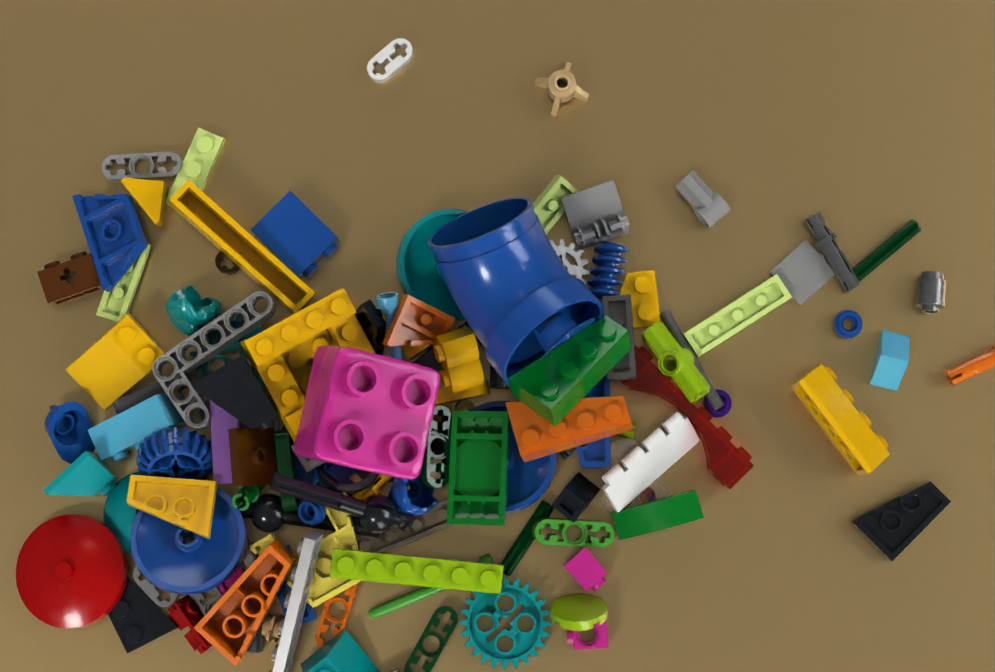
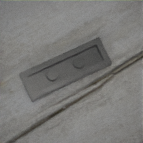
M631 294L603 296L604 317L607 315L626 328L631 344V349L607 373L608 381L637 379Z

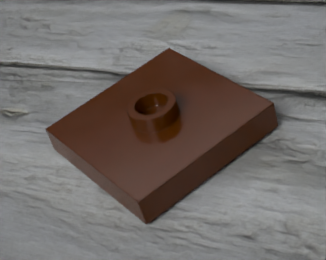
M260 428L228 429L233 487L269 485L272 475L277 473L273 428H265L262 431Z

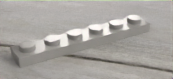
M311 531L299 541L297 547V554L300 555L298 565L295 564L291 573L290 581L294 583L292 591H289L285 598L284 608H287L285 618L281 619L278 627V634L281 637L279 644L275 645L272 652L271 660L275 662L273 671L270 670L269 672H290L321 546L322 533Z

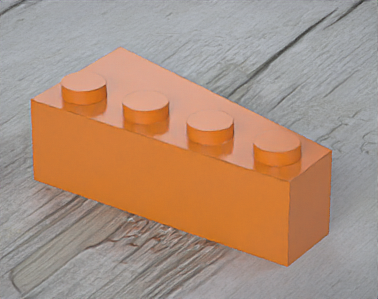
M624 396L583 398L556 427L522 402H505L519 452L524 462L634 430Z
M276 538L194 627L198 633L236 667L244 658L297 558Z

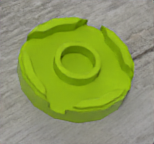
M577 593L562 596L551 605L552 621L554 623L558 622L559 627L565 630H590L594 628L593 624L599 622L600 626L608 618L607 603L602 598L593 594Z

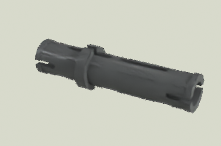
M819 211L805 219V223L817 241L815 245L817 248H821L841 282L844 291L848 292L861 285L862 283L853 272L850 263L835 239L837 237L835 232H831L821 212Z

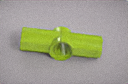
M662 321L656 322L642 333L643 340L658 359L659 370L664 375L672 377L690 403L696 402L710 391L711 386L694 365V356L691 351L680 347Z

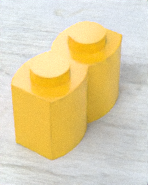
M466 326L436 336L437 345L433 346L436 360L441 362L442 370L439 371L442 386L447 387L454 394L483 384L484 374L473 331Z

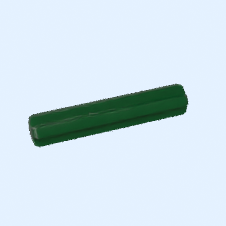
M914 219L908 221L852 268L859 281L869 275L921 231L920 225Z
M546 501L540 502L500 563L504 565L503 574L510 576L534 541L535 538L532 534L533 524L540 518H549L553 512L554 507Z

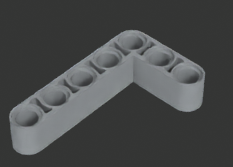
M263 291L252 293L167 351L154 362V376L190 427L205 430L211 426L210 406L204 397L192 387L194 382L188 374L269 320L275 314V300ZM261 299H267V310L262 313L256 312V303ZM237 315H244V325L241 328L234 329L232 326L233 318ZM214 331H220V342L211 345L209 343L210 334ZM196 347L198 350L197 357L192 361H187L185 357L187 349ZM167 363H172L174 366L173 374L169 377H164L162 374L163 366ZM182 386H188L190 394L185 400H179L177 392ZM203 409L205 419L202 423L196 424L193 420V414L196 410Z

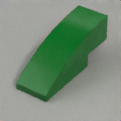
M694 489L627 507L620 512H611L619 540L704 518L697 492Z

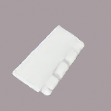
M675 412L662 424L663 429L666 431L665 433L660 428H657L641 442L645 449L644 451L639 446H636L620 460L623 467H625L624 469L616 464L602 476L604 483H606L602 489L615 511L620 512L700 441L688 417L685 415L682 417L679 412Z

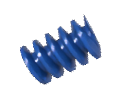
M598 241L602 245L595 246L594 252L600 256L592 257V263L598 267L590 268L589 271L596 278L588 279L587 284L594 288L590 290L598 300H603V296L621 294V292L614 289L615 285L623 284V281L616 278V275L625 274V270L618 267V265L627 263L628 260L620 255L621 253L629 252L630 249L621 244Z

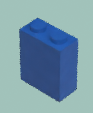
M291 191L251 229L253 234L299 279H302L304 276L307 279L311 277L319 268L317 263L324 256L327 259L331 257L339 248L336 245L339 242L338 237Z

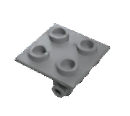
M614 180L561 197L577 250L599 243L598 241H606L630 232L629 220L624 214Z

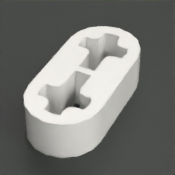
M397 38L377 53L367 65L368 75L371 80L377 83H384L407 65L413 57V49L410 42L403 38ZM395 47H407L405 57L398 55L395 59H391L396 54ZM387 61L389 62L384 68L386 72L384 75L380 73L373 74L375 72L374 65L383 66Z

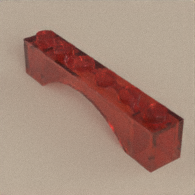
M635 345L637 379L619 381L628 390L641 391L658 396L688 417L702 442L706 455L707 470L726 490H730L754 466L750 462L752 456L741 446L737 449L730 442L732 436L722 426L718 429L710 421L713 417L702 406L697 408L693 403H690L681 389L677 388L670 381L672 377L664 375L651 361L653 356L643 346L638 348Z

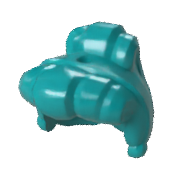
M192 285L187 286L186 289L174 292L165 304L170 321L182 333L188 336L200 330L202 324L219 315L222 309L221 302L214 298L205 297L202 300L200 294Z

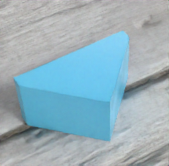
M881 330L869 381L870 385L894 391L898 390L909 362V336Z

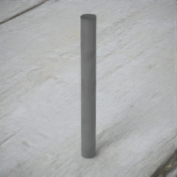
M669 309L661 312L660 317L668 331L681 348L691 351L694 356V365L711 386L706 397L714 410L724 406L722 400Z

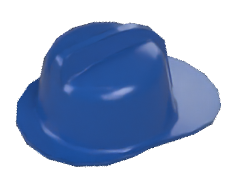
M556 312L533 330L538 342L545 351L542 358L553 348L589 327L596 319L591 318L578 324L566 314Z
M66 402L59 406H50V411L45 418V431L51 438L61 459L72 464L85 451L93 452L95 446L88 432V429L93 426L83 405L77 402Z

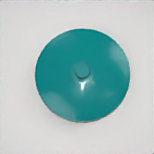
M442 209L421 217L404 234L396 258L397 277L404 294L410 295L454 317V321L465 320L441 276L434 260V254L430 250L427 241L441 226L468 211Z

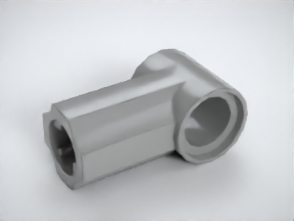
M694 171L686 175L675 186L678 192L694 208L693 212L707 228L712 227L730 211L727 202L717 192H712Z

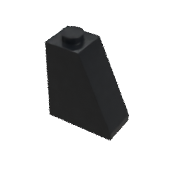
M244 355L237 357L192 384L195 391L251 429L259 426L262 431L276 422L274 416L278 414V411Z

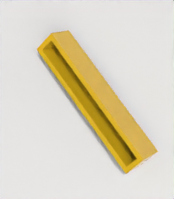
M189 179L169 199L172 208L291 314L303 309L314 297L315 292Z

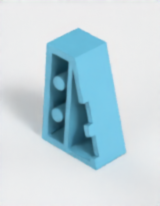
M178 391L177 396L179 400H185L182 391ZM163 393L156 394L88 429V432L100 460L112 458L113 462H117L128 457V451L133 449L138 451L139 444L144 442L145 437H152L153 432L161 433L163 428L166 430H173L174 427L179 429L187 425V423L168 395Z

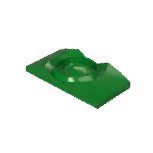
M452 410L447 524L505 526L507 470L510 448L508 412Z

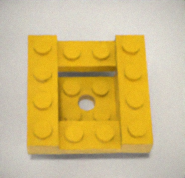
M344 288L333 291L319 301L240 342L294 443L310 373L306 369V362L308 359L314 358L319 346H334L326 329H329L337 346L375 353L355 316L357 312Z

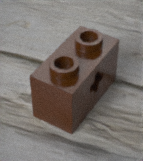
M76 253L70 256V261L64 263L54 261L44 265V270L37 272L48 304L57 306L103 290L91 253ZM70 272L77 275L73 277V283L65 280L70 277Z

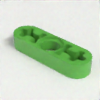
M544 517L538 519L532 527L534 538L545 545L607 547L615 538L613 527L601 520L577 519L573 523L565 518ZM547 523L549 528L559 530L558 524H562L560 527L561 540H557L559 535L556 533H549L547 538H544V535L539 533V530L543 529ZM571 525H578L580 527L581 534L576 540H569L566 536L567 528ZM586 525H589V531L594 532L600 531V527H602L607 532V536H603L601 541H599L598 537L587 535Z

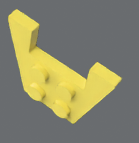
M325 507L326 514L336 531L321 541L307 603L313 608L360 582V580L330 578L333 548L358 550L352 515ZM271 533L250 545V550L255 555L260 556L275 540L274 534ZM297 553L295 554L297 558L285 579L291 588L294 583L290 581L291 573L295 564L298 565L300 557Z

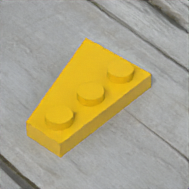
M130 475L127 504L210 539L217 483L216 481Z

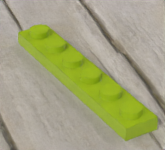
M333 548L330 578L501 594L504 565Z

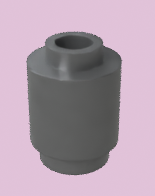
M936 271L921 272V278L918 279L916 306L922 308L923 313H939V309L945 308L946 280H944V274Z

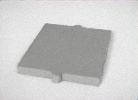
M807 240L803 241L769 272L772 276L776 274L779 276L799 306L836 275L829 264L823 259L824 255L819 254Z

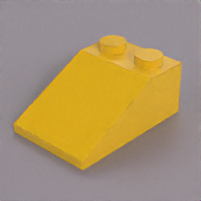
M127 312L65 370L105 410L153 369L154 362L166 352Z

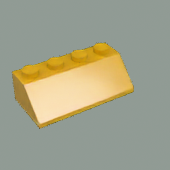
M820 364L793 383L791 387L858 475L869 474L890 455L887 451L889 445L879 433L875 435L869 426L872 423L863 411L858 413L852 405L855 401L851 394L845 388L843 390L839 388L835 382L837 377L828 366L824 368Z

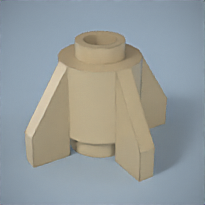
M570 62L566 63L564 70H558L550 77L535 79L534 86L548 89L550 98L554 100L551 116L556 117L560 103L570 101L573 96L584 101L588 99L589 94L576 85V79L570 73L572 67ZM565 83L566 87L560 88L558 85Z

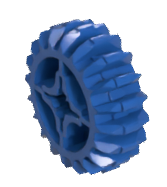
M176 427L173 430L163 428L161 433L153 432L152 437H145L144 442L139 444L138 455L136 456L140 475L206 480L207 475L211 474L213 468L211 442L206 440L205 435H199L197 430L189 432L187 427L183 430H177Z

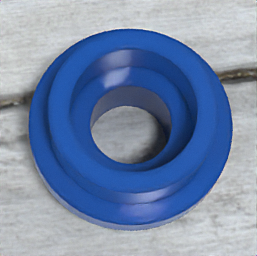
M842 311L834 320L835 331L843 338H853L862 329V319L854 311ZM846 319L852 322L850 330L845 329L843 326V321Z
M303 500L299 505L298 515L304 523L317 525L324 520L326 509L325 506Z

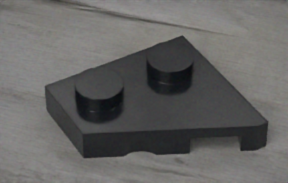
M369 299L356 309L357 313H355V316L375 353L383 355L384 345L382 343L385 338L386 321L383 319L381 310Z

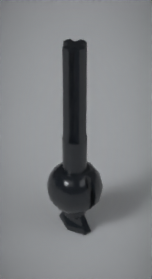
M277 473L272 475V480L269 483L271 490L357 516L361 526L371 533L381 534L389 531L391 527H398L401 531H409L414 522L415 516H403L402 513L396 512L394 502L385 495H371L363 501Z
M264 494L257 501L251 503L245 511H240L243 519H252L253 525L263 532H275L281 529L284 524L336 531L327 514L321 523L310 525L300 519L298 510L284 512L281 497L275 494ZM352 517L356 535L379 537V534L365 530L361 526L359 518Z

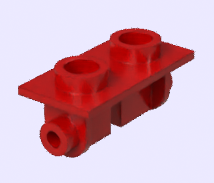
M189 595L177 600L168 608L170 612L169 617H171L180 631L187 626L191 629L184 637L195 652L198 651L201 655L213 646L194 629L204 615Z

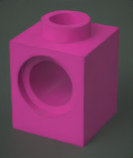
M583 547L563 565L586 592L590 588L596 591L607 581L603 576L608 572L586 547Z
M607 619L600 626L599 622L593 624L595 636L591 641H582L579 638V631L567 630V642L573 643L574 650L608 648Z

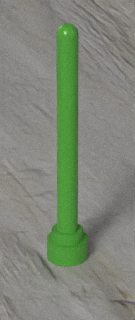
M490 553L479 557V561H476L494 564ZM421 587L371 608L368 615L371 619H376L446 589Z

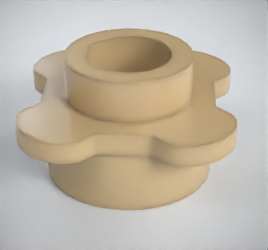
M269 614L265 618L261 633L262 636L266 637L267 641L277 642L281 637L278 634V627L281 619L285 618L284 615L279 617L278 614Z

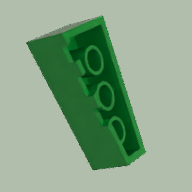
M606 315L550 351L544 358H539L509 377L513 396L556 427L631 349L628 330Z

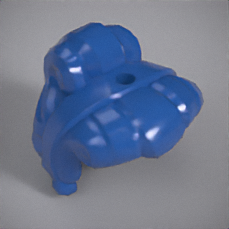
M421 471L418 477L413 480L394 477L388 498L394 502L396 512L402 513L403 516H419L429 512L439 503L432 496L434 488H429L422 482Z

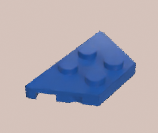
M76 194L72 197L102 289L110 292L148 246L132 197L127 194H114L112 196L105 194L82 196Z

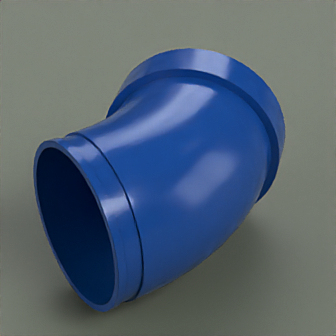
M507 198L475 208L441 226L427 241L452 298L474 334L485 347L488 362L508 385H510L509 377L545 354L533 330L556 312L566 314L578 324L595 318L596 320L592 323L594 324L602 319V303L582 280L572 278L550 244L538 215L534 212V205L530 198Z

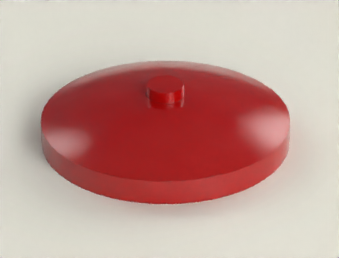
M62 515L38 526L24 542L16 564V584L24 605L40 621L58 628H82L100 621L119 602L127 582V558L119 538L104 523L83 515Z

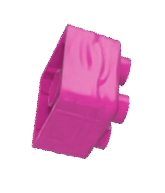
M319 346L313 359L305 403L294 445L295 454L299 457L395 478L410 480L417 478L422 468L430 424L439 390V373L430 367L350 347Z

